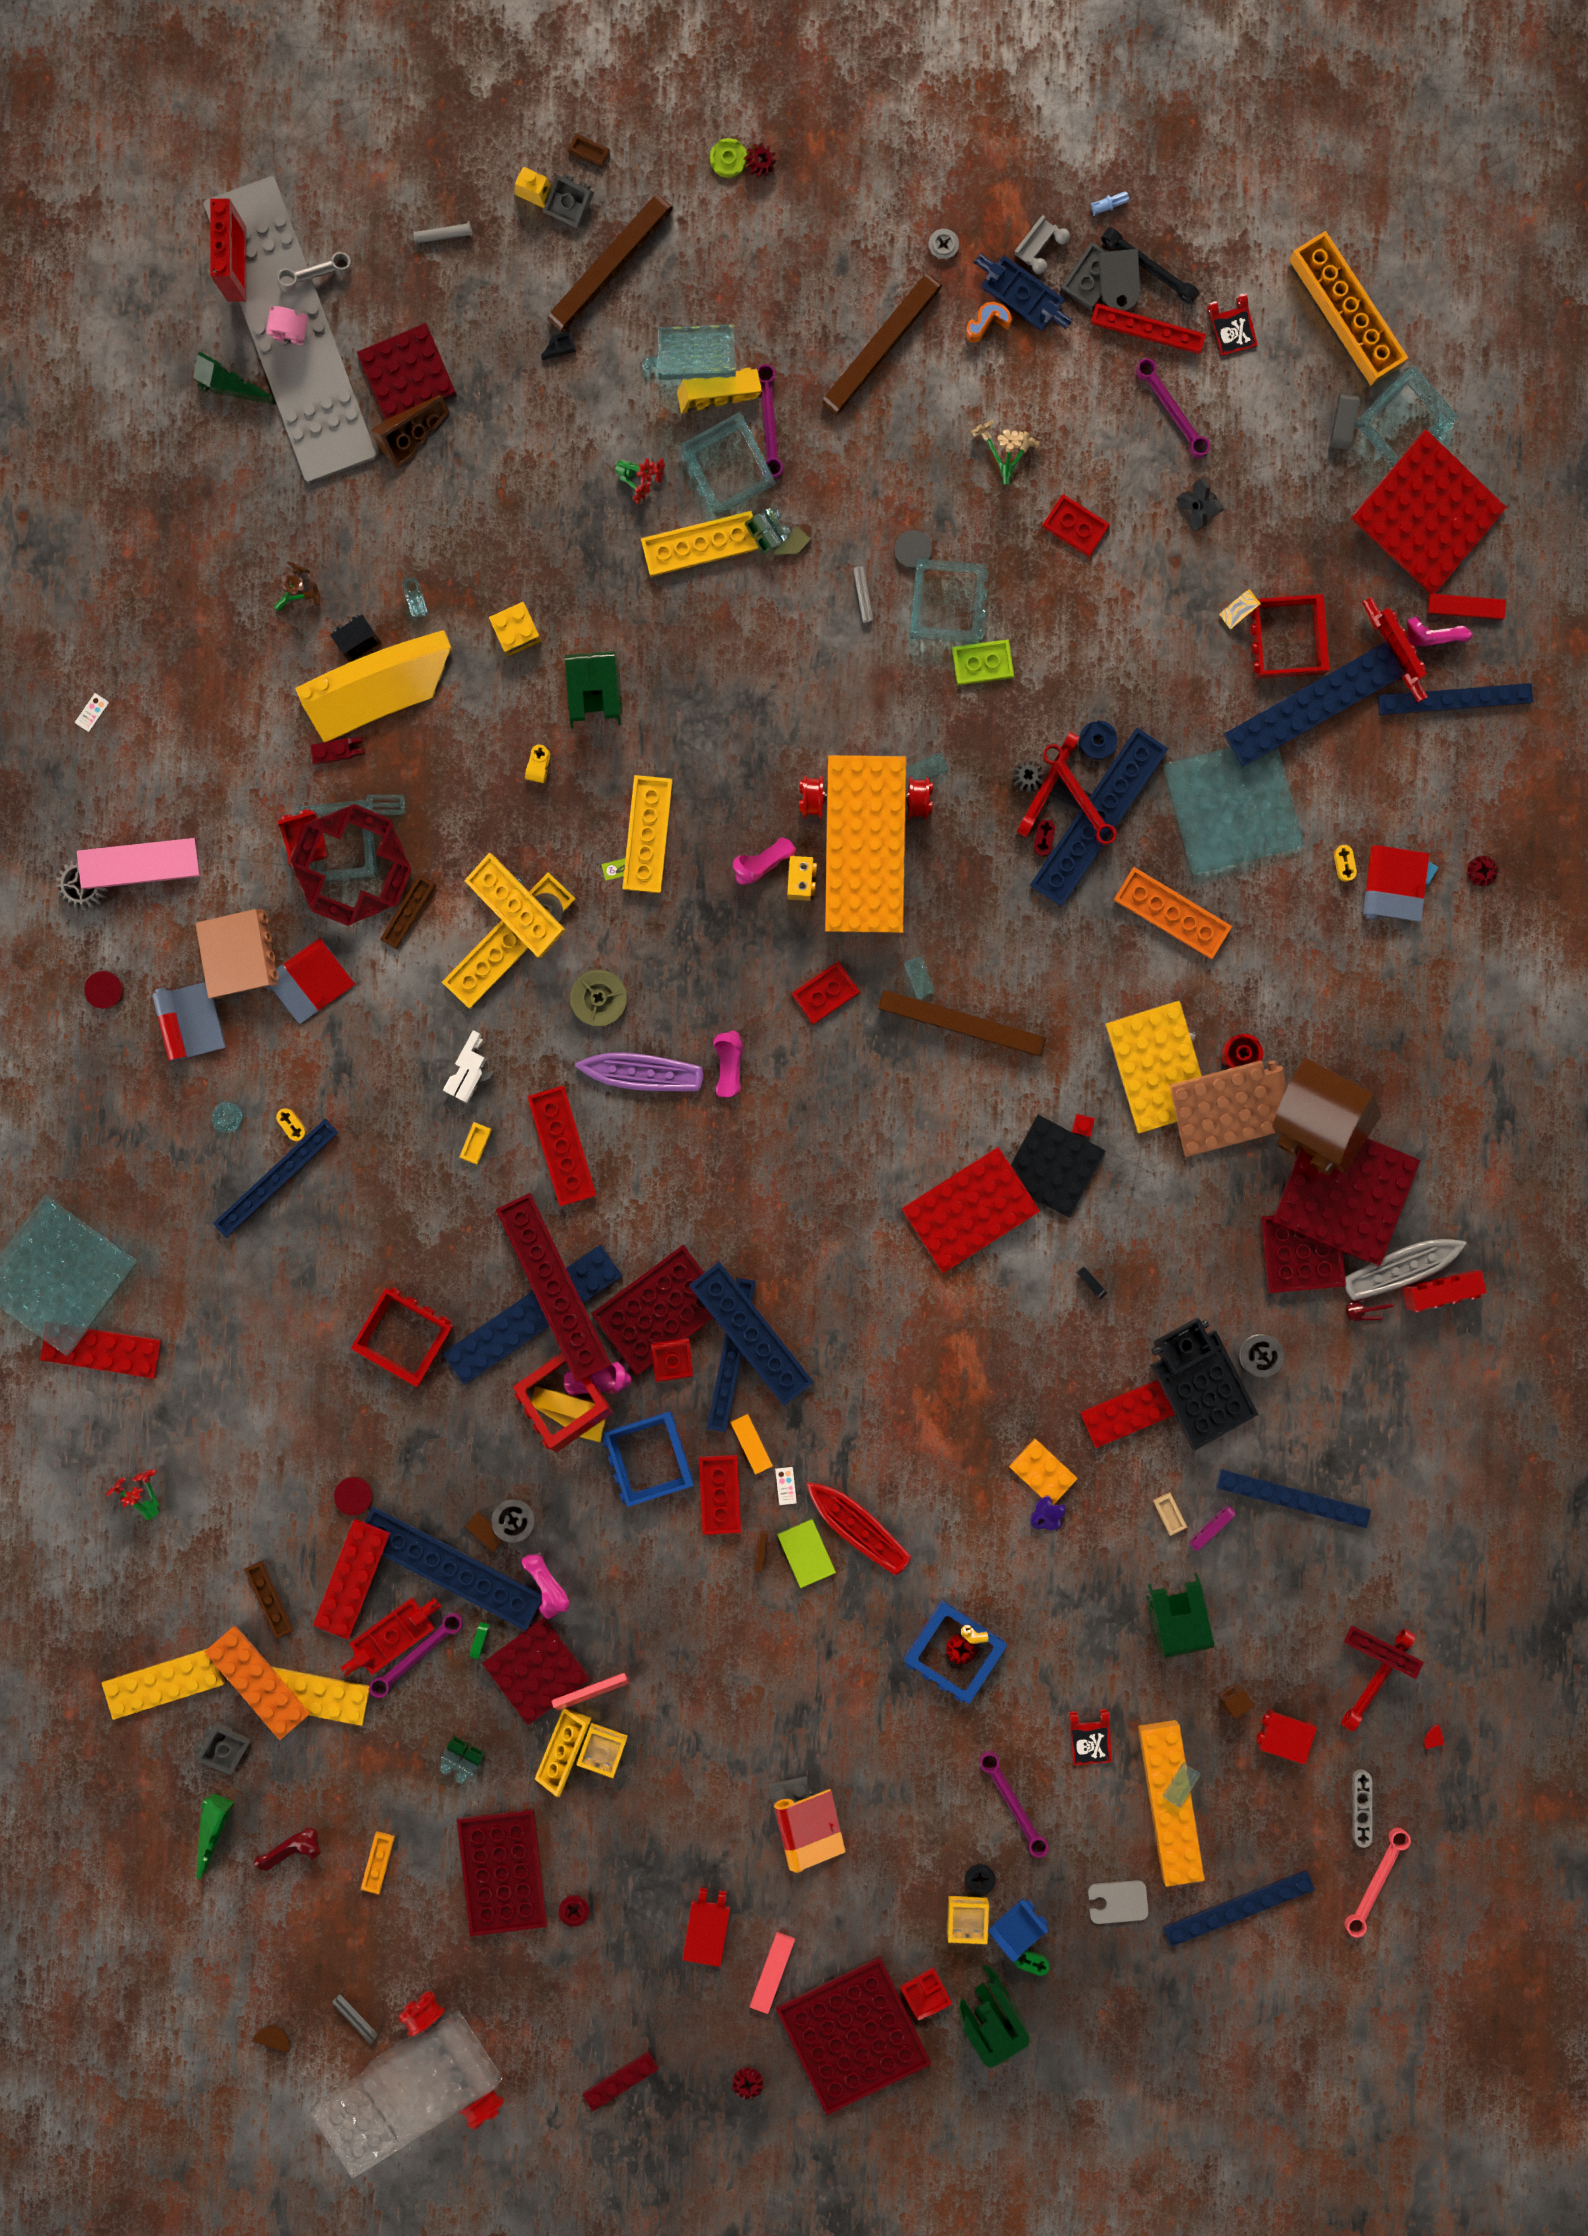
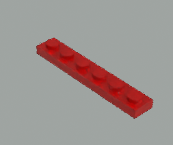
M1098 303L1095 305L1090 323L1199 355L1206 336L1205 333Z

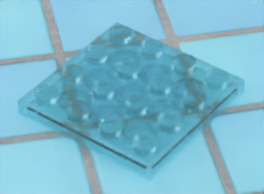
M734 324L658 328L659 380L736 377Z

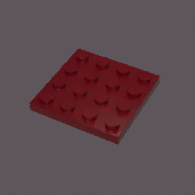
M427 323L357 351L385 420L438 395H442L443 399L457 394Z
M1274 1215L1260 1217L1268 1293L1346 1286L1342 1251L1272 1223Z
M544 1616L482 1662V1665L527 1725H530L553 1707L552 1701L554 1699L572 1693L590 1679V1676Z

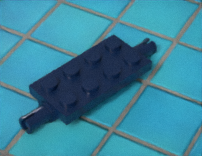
M979 253V257H976L974 264L987 272V277L981 284V289L1041 332L1052 320L1065 330L1068 328L1073 319L1060 311V307L1065 300L1063 297L1005 255L998 262H992L982 253Z

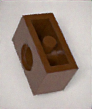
M1237 1681L1218 1693L1221 1699L1218 1701L1220 1706L1228 1716L1232 1714L1235 1719L1254 1707L1253 1702Z

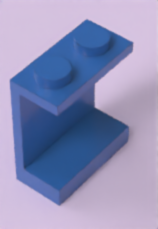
M1022 1898L988 1929L990 1935L1012 1962H1015L1024 1951L1049 1931L1047 1927L1049 1923L1042 1915L1039 1917L1034 1911L1036 1907L1029 1899L1026 1901Z

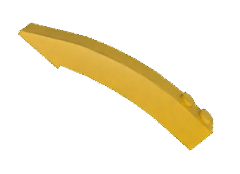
M442 630L359 658L295 689L303 708L323 742H329L384 716L431 698L433 699L436 692L435 688L438 680L440 681L445 668V661L447 656L450 655L452 647L445 631Z

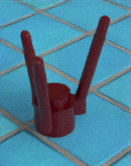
M1367 1297L1350 1301V1305H1346V1311L1349 1320H1354V1322L1360 1320L1376 1321L1383 1320V1317L1363 1315L1366 1312L1392 1308L1395 1305L1385 1304L1364 1308L1363 1304H1358L1370 1298Z

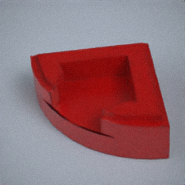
M1439 1724L1432 1726L1424 1738L1425 1749L1445 1744Z

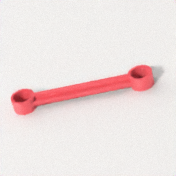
M1394 1828L1390 1831L1388 1835L1390 1845L1356 1913L1348 1916L1345 1920V1928L1353 1937H1362L1366 1933L1367 1925L1365 1920L1400 1851L1407 1849L1410 1845V1836L1402 1828ZM1398 1833H1403L1406 1837L1405 1842L1401 1845L1393 1843V1838ZM1354 1920L1362 1922V1927L1357 1932H1352L1349 1929L1351 1922Z

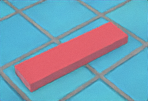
M622 1673L554 1699L552 1704L559 1711L630 1684L628 1676Z
M776 1932L750 2003V2008L766 2014L769 2013L795 1938Z

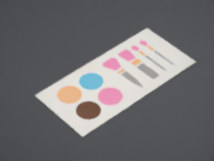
M95 693L75 723L89 732L109 702Z
M793 1467L775 1469L779 1505L797 1503Z

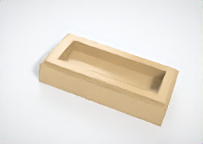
M1170 1492L1152 1500L1170 1536L1188 1528Z

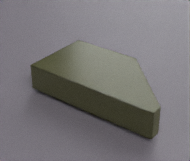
M796 526L773 554L775 556L799 555L811 541V538Z

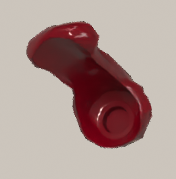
M307 1827L267 1854L257 1856L254 1861V1867L268 1871L274 1865L294 1853L307 1855L311 1860L316 1859L321 1854L317 1843L318 1832L313 1828Z

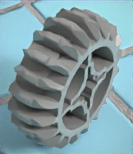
M73 860L70 861L71 867L65 864V872L59 871L62 877L56 878L60 882V884L56 885V888L61 889L57 893L58 896H63L61 901L64 903L68 902V907L72 908L74 906L76 910L82 908L85 911L88 909V906L92 909L95 908L94 902L100 905L101 901L99 898L105 899L106 896L103 895V891L108 892L109 889L105 887L95 888L89 896L91 889L82 890L79 887L81 883L78 860L77 863ZM76 873L75 879L73 881H70L72 876ZM70 889L77 890L80 900L72 896Z

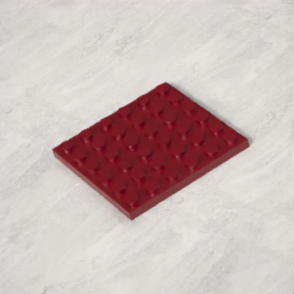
M1367 1138L1345 1174L1334 1168L1331 1174L1327 1175L1309 1163L1313 1156L1300 1149L1271 1222L1378 1267L1381 1266L1421 1160Z
M881 1956L776 2006V2011L826 2116L932 2065Z

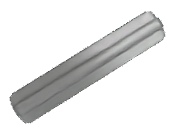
M859 566L854 568V576L863 623H870L873 621L866 577L864 567Z

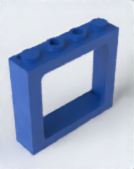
M671 1410L604 1432L605 1436L602 1437L605 1448H609L611 1455H608L610 1465L615 1467L616 1473L614 1478L616 1484L621 1486L622 1492H620L622 1503H626L627 1507L694 1486V1480ZM666 1423L682 1477L634 1492L617 1444V1438Z
M941 1599L905 1654L904 1661L909 1669L913 1671L917 1669L922 1673L921 1676L929 1682L932 1680L937 1682L938 1687L947 1693L949 1690L955 1694L954 1698L959 1702L964 1703L965 1701L970 1704L1007 1647V1643ZM945 1616H950L963 1626H971L977 1633L987 1632L989 1643L993 1645L992 1651L966 1690L959 1688L918 1660Z

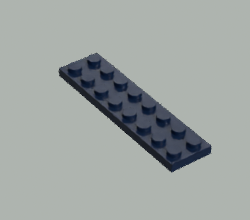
M719 1261L688 1285L783 1406L813 1383L810 1376Z

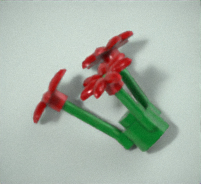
M648 458L645 459L644 465L625 460H619L616 464L615 472L621 476L620 480L635 489L637 494L633 497V500H636V504L641 499L645 500V494L651 492L649 488L652 481L651 475L656 474L655 482H661L662 476H664L663 469L665 468L663 458L657 461V466H654L655 462L649 464ZM635 471H638L637 477L642 476L641 486H637L628 479L634 476Z
M147 1470L144 1473H139L132 1479V1481L136 1482L142 1480L146 1484L152 1502L149 1500L143 1503L139 1502L141 1498L139 1494L143 1491L141 1488L134 1487L131 1492L127 1491L125 1493L123 1491L124 1488L120 1486L126 1480L125 1478H121L115 1483L114 1487L109 1489L106 1496L108 1497L114 1491L117 1494L120 1493L124 1497L121 1499L123 1508L130 1503L146 1521L153 1519L159 1513L157 1507L160 1504L155 1498L149 1476L156 1475L155 1472L157 1470Z

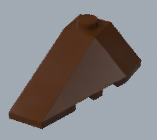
M438 395L385 420L370 431L384 455L395 468H398L413 458L416 454L415 451L421 444L426 442V437L440 425L448 415L449 410L442 395Z

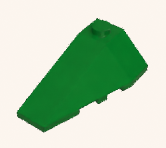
M214 1793L209 1798H205L201 1806L203 1812L200 1820L197 1879H201L207 1870L234 1804V1801Z

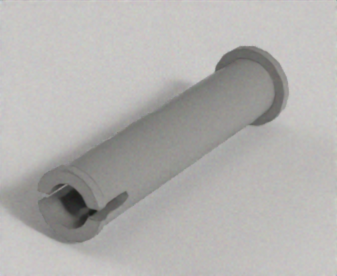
M467 221V224L414 231L416 244L468 235L473 237L470 221Z

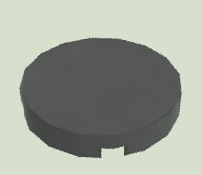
M906 531L895 542V558L905 568H921L931 557V541L921 531Z

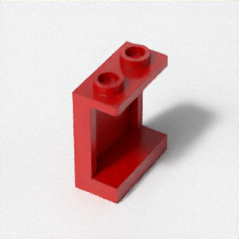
M311 809L302 810L299 812V815L292 816V814L284 815L281 817V820L276 821L282 833L289 857L287 861L290 867L289 859L303 824L318 819L317 813L311 811ZM323 833L311 863L330 857Z
M1268 1709V1712L1264 1714L1262 1719V1731H1259L1256 1737L1257 1746L1262 1751L1305 1765L1317 1727L1311 1722H1303Z

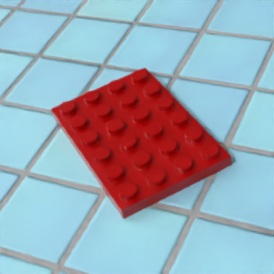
M999 1146L901 1208L942 1273L1040 1212Z

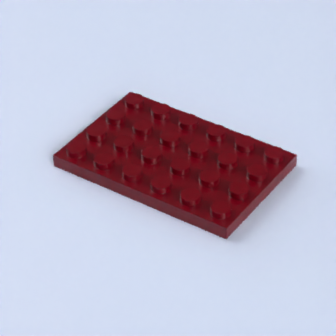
M684 1244L591 1313L636 1375L653 1364L651 1344L686 1339L714 1318L688 1286L701 1276L704 1271Z
M534 1809L457 1818L470 1936L547 1927L548 1922Z

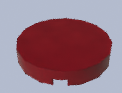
M98 971L92 974L86 980L84 986V994L87 1001L92 1006L100 1009L114 1007L121 1001L124 993L123 983L118 976L107 971Z
M348 1477L336 1486L334 1502L342 1513L350 1516L359 1515L365 1512L371 1505L373 1490L370 1484L363 1478Z

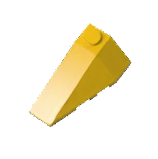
M535 1386L532 1403L536 1409L564 1427L595 1406L594 1400L571 1396ZM607 1418L580 1437L601 1442Z

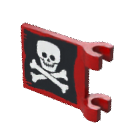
M1246 293L1236 298L1239 307L1237 309L1219 313L1217 302L1210 303L1207 306L1221 356L1258 346Z
M1100 1709V1722L1079 1723L1077 1711L1069 1712L1073 1765L1112 1762L1108 1709Z

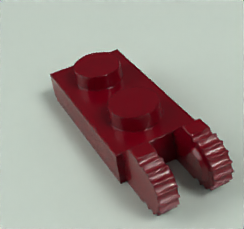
M363 737L346 738L310 745L313 764L318 765L346 760L354 756L366 754L363 748L355 750L350 748V745L363 743Z

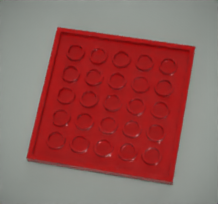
M1425 429L1350 518L1428 593L1435 594L1507 507Z

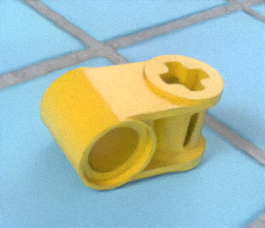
M536 745L532 748L525 773L526 780L545 783L550 761V752L545 746ZM542 750L545 756H541L539 759L536 754L541 753Z

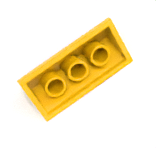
M564 1708L561 1712L535 1777L537 1782L556 1797L561 1795L591 1721L590 1717L568 1708Z

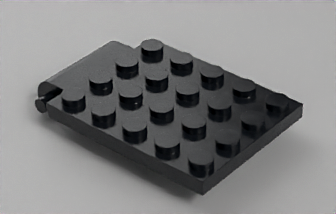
M1195 1318L1154 1341L1155 1347L1151 1349V1352L1154 1356L1159 1354L1161 1359L1150 1365L1192 1450L1201 1448L1259 1415L1217 1331L1212 1330L1206 1333L1205 1328L1209 1327V1322L1206 1319L1200 1321L1199 1318Z

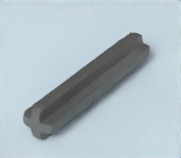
M340 1994L334 1998L332 2004L369 2043H372L378 2036L373 2028Z

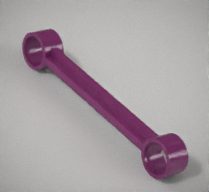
M1149 358L1142 359L1136 369L1137 377L1149 383L1191 444L1189 448L1190 454L1198 459L1205 457L1210 449L1209 440L1197 434L1155 373L1157 369L1156 363ZM1148 364L1152 367L1153 372L1150 375H1144L1140 371V366ZM1194 443H1204L1206 451L1204 453L1196 452L1194 450Z
M762 364L757 369L758 375L763 370H769L772 373V378L768 381L759 378L762 389L767 460L764 463V474L768 479L776 480L783 473V465L778 459L772 388V384L775 381V370L769 364ZM771 463H776L779 465L780 471L772 475L766 471V467Z
M456 1612L449 1613L436 1631L386 1675L378 1676L371 1682L369 1687L370 1693L376 1698L384 1697L397 1679L447 1635L457 1633L462 1628V1616ZM449 1617H456L459 1620L460 1626L458 1629L452 1630L448 1628L446 1621ZM376 1681H383L386 1684L387 1690L385 1693H377L374 1690V1683Z
M993 1751L983 1752L979 1759L980 1766L983 1771L991 1775L1029 1841L1030 1853L1037 1858L1044 1857L1049 1850L1047 1840L1043 1836L1038 1835L999 1768L1000 1762L997 1754ZM986 1756H994L997 1762L994 1767L986 1768L983 1765V1759ZM1036 1840L1045 1842L1044 1850L1041 1852L1033 1851V1842Z

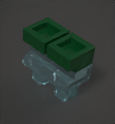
M769 508L744 523L753 538L760 535L754 541L763 555L785 541L791 533L787 525L780 526L777 521L781 518L778 509L771 510Z
M453 1735L440 1760L442 1763L439 1772L448 1775L451 1769L454 1768L459 1771L455 1780L464 1784L469 1777H472L485 1752L470 1745L461 1760L468 1743Z

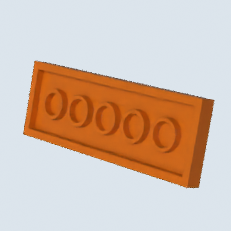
M1135 867L1132 868L1113 901L1209 959H1213L1232 928L1230 924Z
M236 1625L205 1651V1654L279 1740L310 1714L309 1710Z

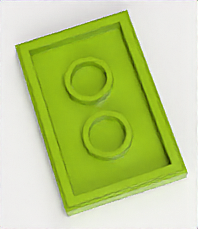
M1009 639L952 647L957 686L1014 678Z
M813 1518L777 1534L800 1588L836 1573Z

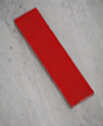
M1431 593L1428 595L1427 614L1496 620L1505 619L1506 599Z

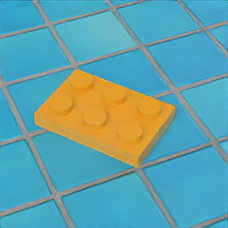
M1035 1438L1009 1465L1042 1498L1049 1495L1052 1505L1078 1479Z

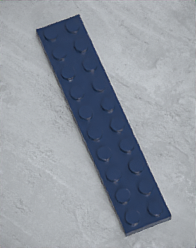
M1386 641L1223 735L1241 766L1245 767L1403 677L1406 673Z
M1139 728L1135 729L1089 797V800L1105 824H1109L1114 828L1169 749ZM1082 809L1029 885L1060 907L1064 904L1103 846L1096 840V829ZM1108 828L1101 829L1100 838L1106 841L1112 833L1111 830Z
M601 1244L567 1267L568 1273L583 1303L623 1276ZM532 1291L442 1354L463 1385H465L550 1325L534 1291Z
M376 1506L372 1507L365 1523L391 1533L382 1556L526 1631L542 1601V1593Z

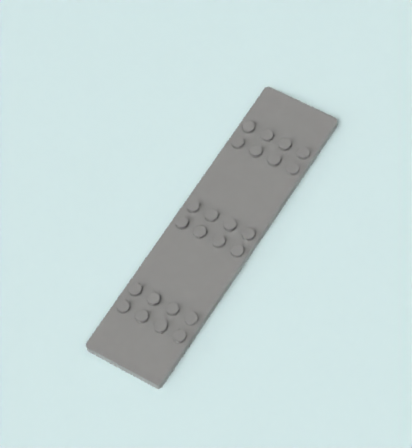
M270 176L213 197L230 198L246 225V302H240L304 479L307 483H312L375 460L377 453L313 280L310 279L297 283L296 288L290 292H285L278 286L277 274L281 269L289 268L295 272L308 268L275 178ZM210 199L204 201V206L210 220ZM284 276L280 279L284 284H290L294 281L289 276ZM274 306L295 310L298 316L301 313L308 316L305 340L302 345L293 344L289 339H284V342L273 339V336L267 335L266 328L270 307L273 309Z

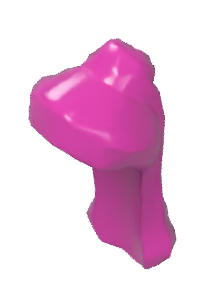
M1417 616L1407 620V639L1410 645L1412 644L1414 647L1454 641L1468 642L1473 636L1472 632L1465 626L1432 631L1421 624L1420 618Z
M782 837L759 855H740L736 857L733 861L736 881L741 885L758 881L783 859L794 856L796 847L790 840Z
M734 1030L728 1033H720L713 1040L714 1048L720 1058V1078L715 1087L718 1097L730 1098L737 1095L741 1089L739 1082L740 1061L744 1046L739 1033Z
M618 1362L612 1363V1366L591 1376L599 1390L609 1394H616L631 1383V1376L625 1372L624 1367ZM567 1371L563 1375L564 1388L569 1395L576 1396L589 1393L582 1381L578 1383L575 1381L571 1371Z
M531 1554L522 1558L523 1568L533 1576L542 1591L540 1612L544 1617L554 1618L560 1612L568 1611L570 1601L565 1591L549 1573L542 1556Z

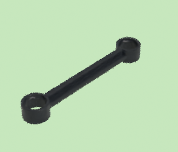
M1108 227L1101 236V241L1110 249H1117L1118 251L1136 249L1125 241L1122 235L1112 227ZM1138 250L1139 266L1177 292L1178 297L1186 304L1192 305L1200 292L1194 285L1187 282L1183 283Z

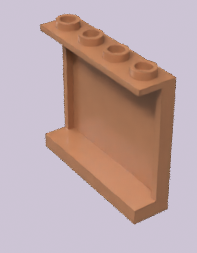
M253 909L195 923L208 998L220 999L224 998L225 995L266 986H278V972L275 968V954L272 951V936L269 932V918L266 910Z

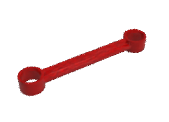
M1069 732L1061 747L1063 750L1062 759L1065 763L1080 736ZM1059 752L1054 761H1057L1059 759ZM1053 765L1050 767L1016 831L1024 837H1027L1059 777Z
M1056 744L1047 746L1043 751V760L1048 765L1054 766L1096 829V840L1102 845L1110 844L1116 838L1115 828L1105 824L1062 759V748ZM1054 748L1059 752L1060 757L1057 761H1050L1047 758L1046 753L1048 749ZM1108 828L1113 834L1111 841L1106 842L1100 838L1101 829Z
M1406 1628L1402 1629L1395 1639L1394 1647L1404 1652L1409 1650L1416 1639V1635ZM1384 1663L1381 1664L1353 1708L1349 1709L1341 1720L1343 1727L1351 1732L1357 1729L1361 1723L1363 1713L1393 1670L1392 1667Z

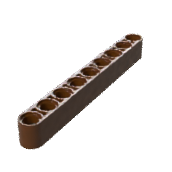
M654 195L552 309L547 320L562 333L565 332L672 212L673 206L661 195Z
M929 273L924 274L825 395L822 404L836 416L844 409L938 294L942 287L939 281Z
M883 990L878 1009L1040 1057L1042 1056L1047 1039L1037 1034L887 990Z

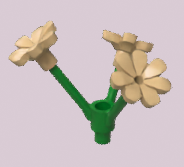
M992 419L983 426L982 424L978 425L971 433L974 437L982 435L984 441H987L1001 470V476H1003L1002 484H1010V477H1012L1015 466L1023 453H1026L1029 447L1037 449L1041 442L1030 437V434L1027 432L1022 433L1019 431L1018 434L1017 431H1012L1010 434L1008 429L1004 430L1003 435L998 436L1000 446L1002 448L1006 447L1007 451L1006 463H1002L989 433L990 428L994 424ZM1013 448H1020V452L1013 463H1010Z

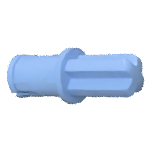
M1122 192L1112 197L1107 195L1106 198L1091 203L1093 215L1095 216L1108 210L1113 211L1114 207L1129 202L1128 193Z

